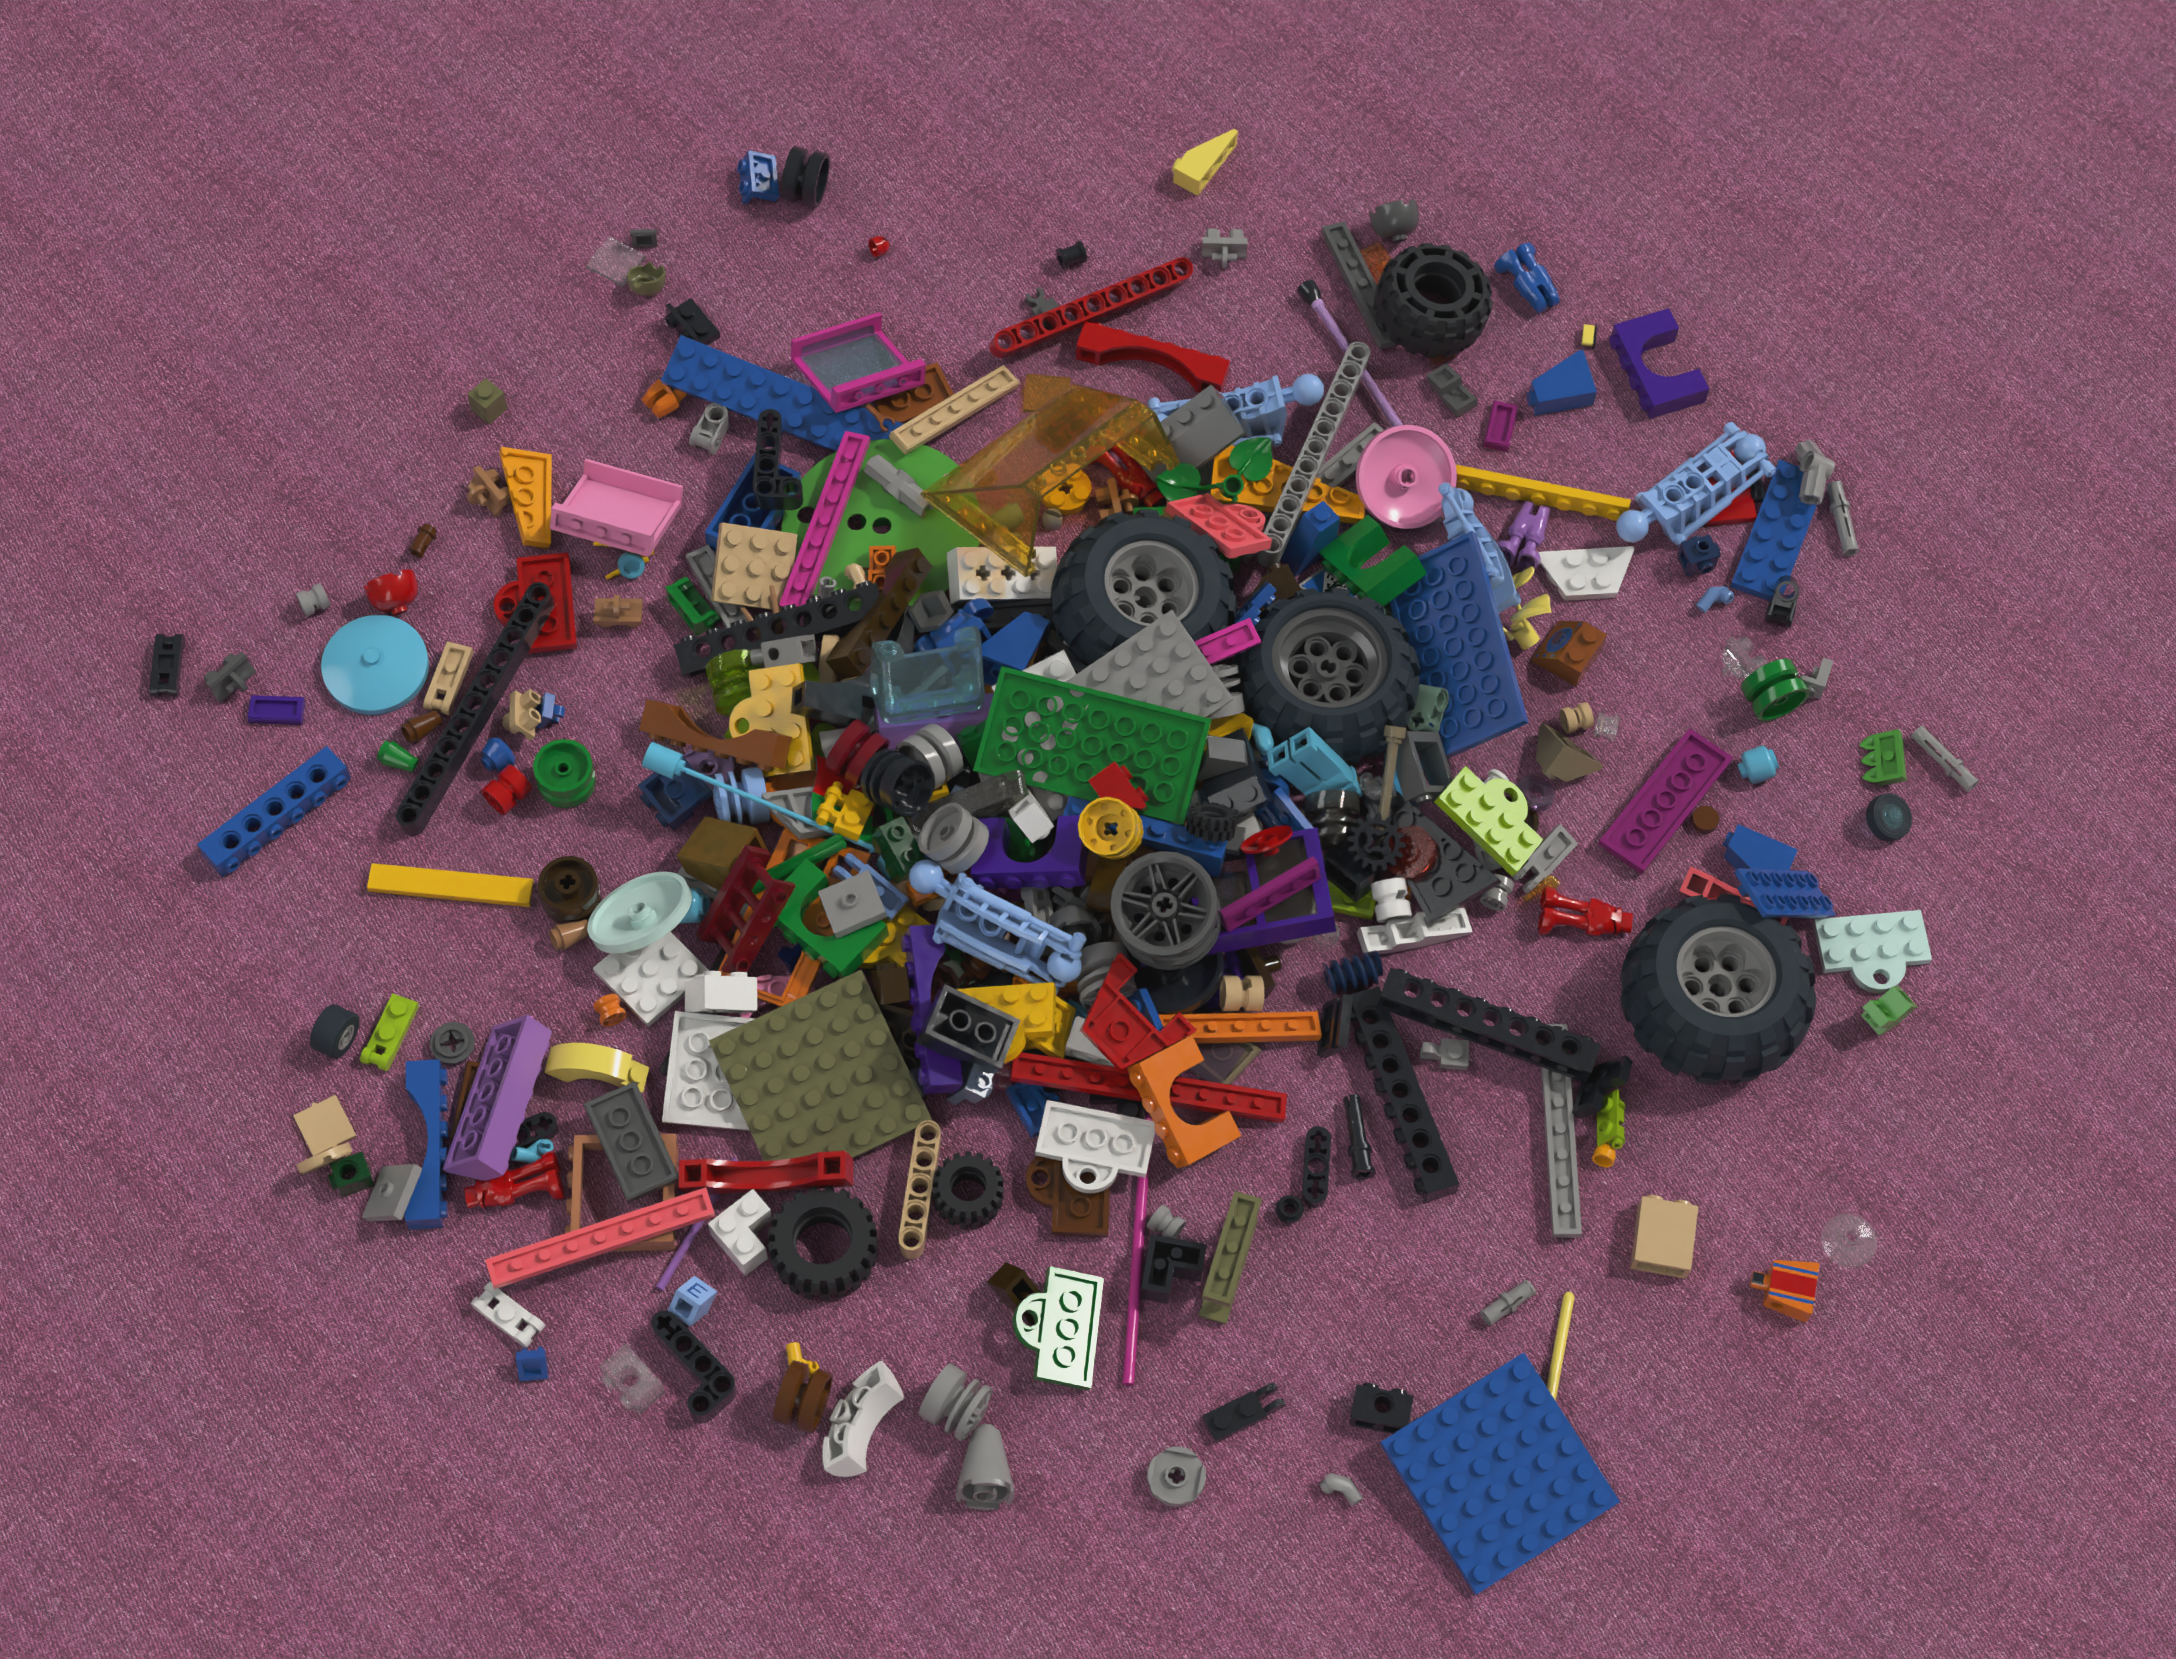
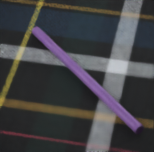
M710 1194L709 1198L712 1207L720 1194ZM704 1221L691 1226L656 1285L658 1290L663 1291Z

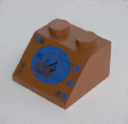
M1558 621L1531 661L1577 687L1602 651L1607 634L1585 621Z

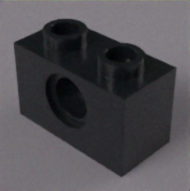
M1373 1383L1357 1384L1349 1425L1394 1434L1410 1423L1414 1396L1408 1395V1392L1402 1389L1393 1388L1391 1391L1379 1389V1386ZM1384 1403L1388 1406L1389 1411L1380 1413L1375 1409L1374 1405Z

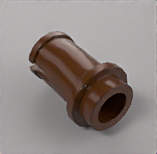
M426 523L418 527V534L408 548V551L418 558L424 557L432 540L437 538V530Z

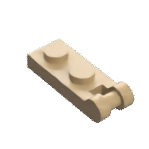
M447 641L424 699L423 708L425 710L433 711L436 709L445 715L450 716L452 714L455 699L474 653L472 647ZM438 693L445 695L444 700L437 699Z

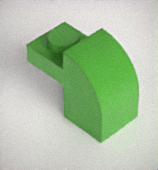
M1892 986L1878 1000H1870L1863 1006L1865 1012L1861 1016L1880 1036L1904 1020L1917 1006L1899 986Z

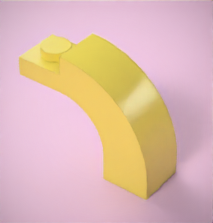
M564 1043L551 1047L544 1073L567 1083L577 1079H595L623 1087L636 1081L640 1092L643 1093L649 1067L632 1060L631 1054L614 1048L589 1043Z

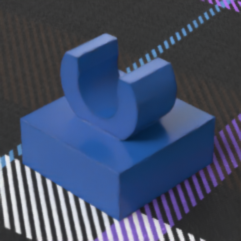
M545 692L541 697V704L535 708L541 715V723L536 727L543 729L549 722L559 723V718H564L565 707L554 705L556 695Z
M538 1347V1350L527 1351V1348H523L521 1352H516L519 1381L548 1379L549 1370L545 1349L543 1350L542 1347Z

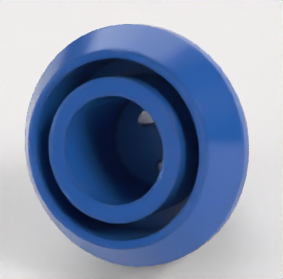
M499 738L488 739L481 752L483 757L480 759L485 768L490 772L492 770L500 772L509 764L514 766L516 760L510 748Z

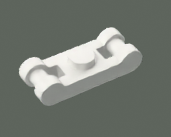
M488 1282L483 1288L485 1291L479 1298L475 1297L470 1305L516 1342L527 1348L532 1343L531 1338L535 1333H540L546 1325L499 1288L494 1289L492 1282ZM494 1298L499 1303L492 1310L487 1305ZM524 1321L528 1325L523 1331L518 1330L517 1328Z

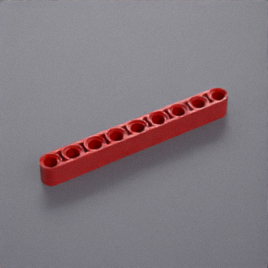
M1176 258L1000 330L989 344L990 352L997 358H1005L1083 326L1085 321H1095L1180 286L1193 273V265L1187 258ZM1175 267L1181 268L1184 276L1178 275L1175 272ZM1153 276H1158L1162 280V285L1156 284ZM1131 285H1136L1140 289V294L1134 293ZM1109 294L1117 296L1119 302H1112ZM1087 303L1094 304L1097 311L1091 312L1087 308ZM1065 312L1073 314L1075 320L1069 321L1065 317ZM1042 321H1048L1053 329H1045ZM1020 330L1027 331L1030 334V339L1022 338ZM999 339L1006 341L1008 348H1001L997 341Z

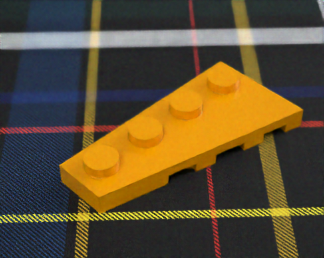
M501 447L499 455L522 544L548 549L551 545L552 454Z

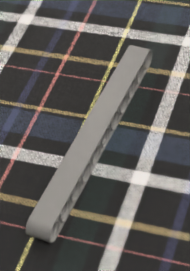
M1353 342L1349 345L1264 531V534L1272 539L1270 549L1257 553V560L1264 567L1269 568L1280 561L1363 377L1370 356V349L1362 342Z

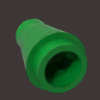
M387 740L383 742L376 758L381 761V765L405 770L410 773L414 772L419 762L418 758L414 757L396 742H389Z

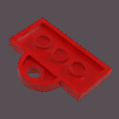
M569 552L516 558L518 581L504 585L494 598V611L497 620L505 627L528 587L536 582L545 583L550 589L555 606L527 654L576 649L577 637ZM544 596L539 597L536 601H540V600L544 599L545 597H544ZM505 603L514 604V608L510 611H502L500 609ZM527 618L524 620V623L531 621L533 618Z

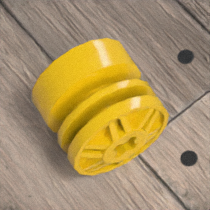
M1111 797L1098 798L1087 804L1081 812L1078 822L1079 837L1084 845L1097 855L1112 860L1123 859L1134 853L1141 844L1144 833L1142 820L1138 813L1121 800ZM1111 825L1116 826L1118 833L1115 836L1111 834L1109 829Z

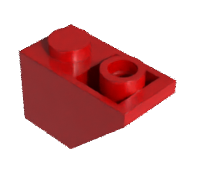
M1113 762L1088 780L1100 798L1111 797L1119 799L1136 811L1145 812L1149 809L1145 804L1149 800L1140 786L1136 789L1132 786L1129 780L1133 776L1124 764L1119 767L1116 762Z

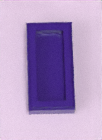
M251 695L247 717L248 722L302 725L305 699L304 697Z

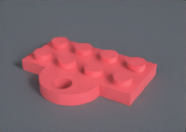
M1208 493L1167 502L1166 512L1172 517L1177 515L1191 522V529L1200 536L1207 534L1217 544L1218 550L1227 558L1234 559L1238 556L1250 553L1255 554L1271 548L1272 539L1263 533L1265 516L1253 507L1242 504H1222Z

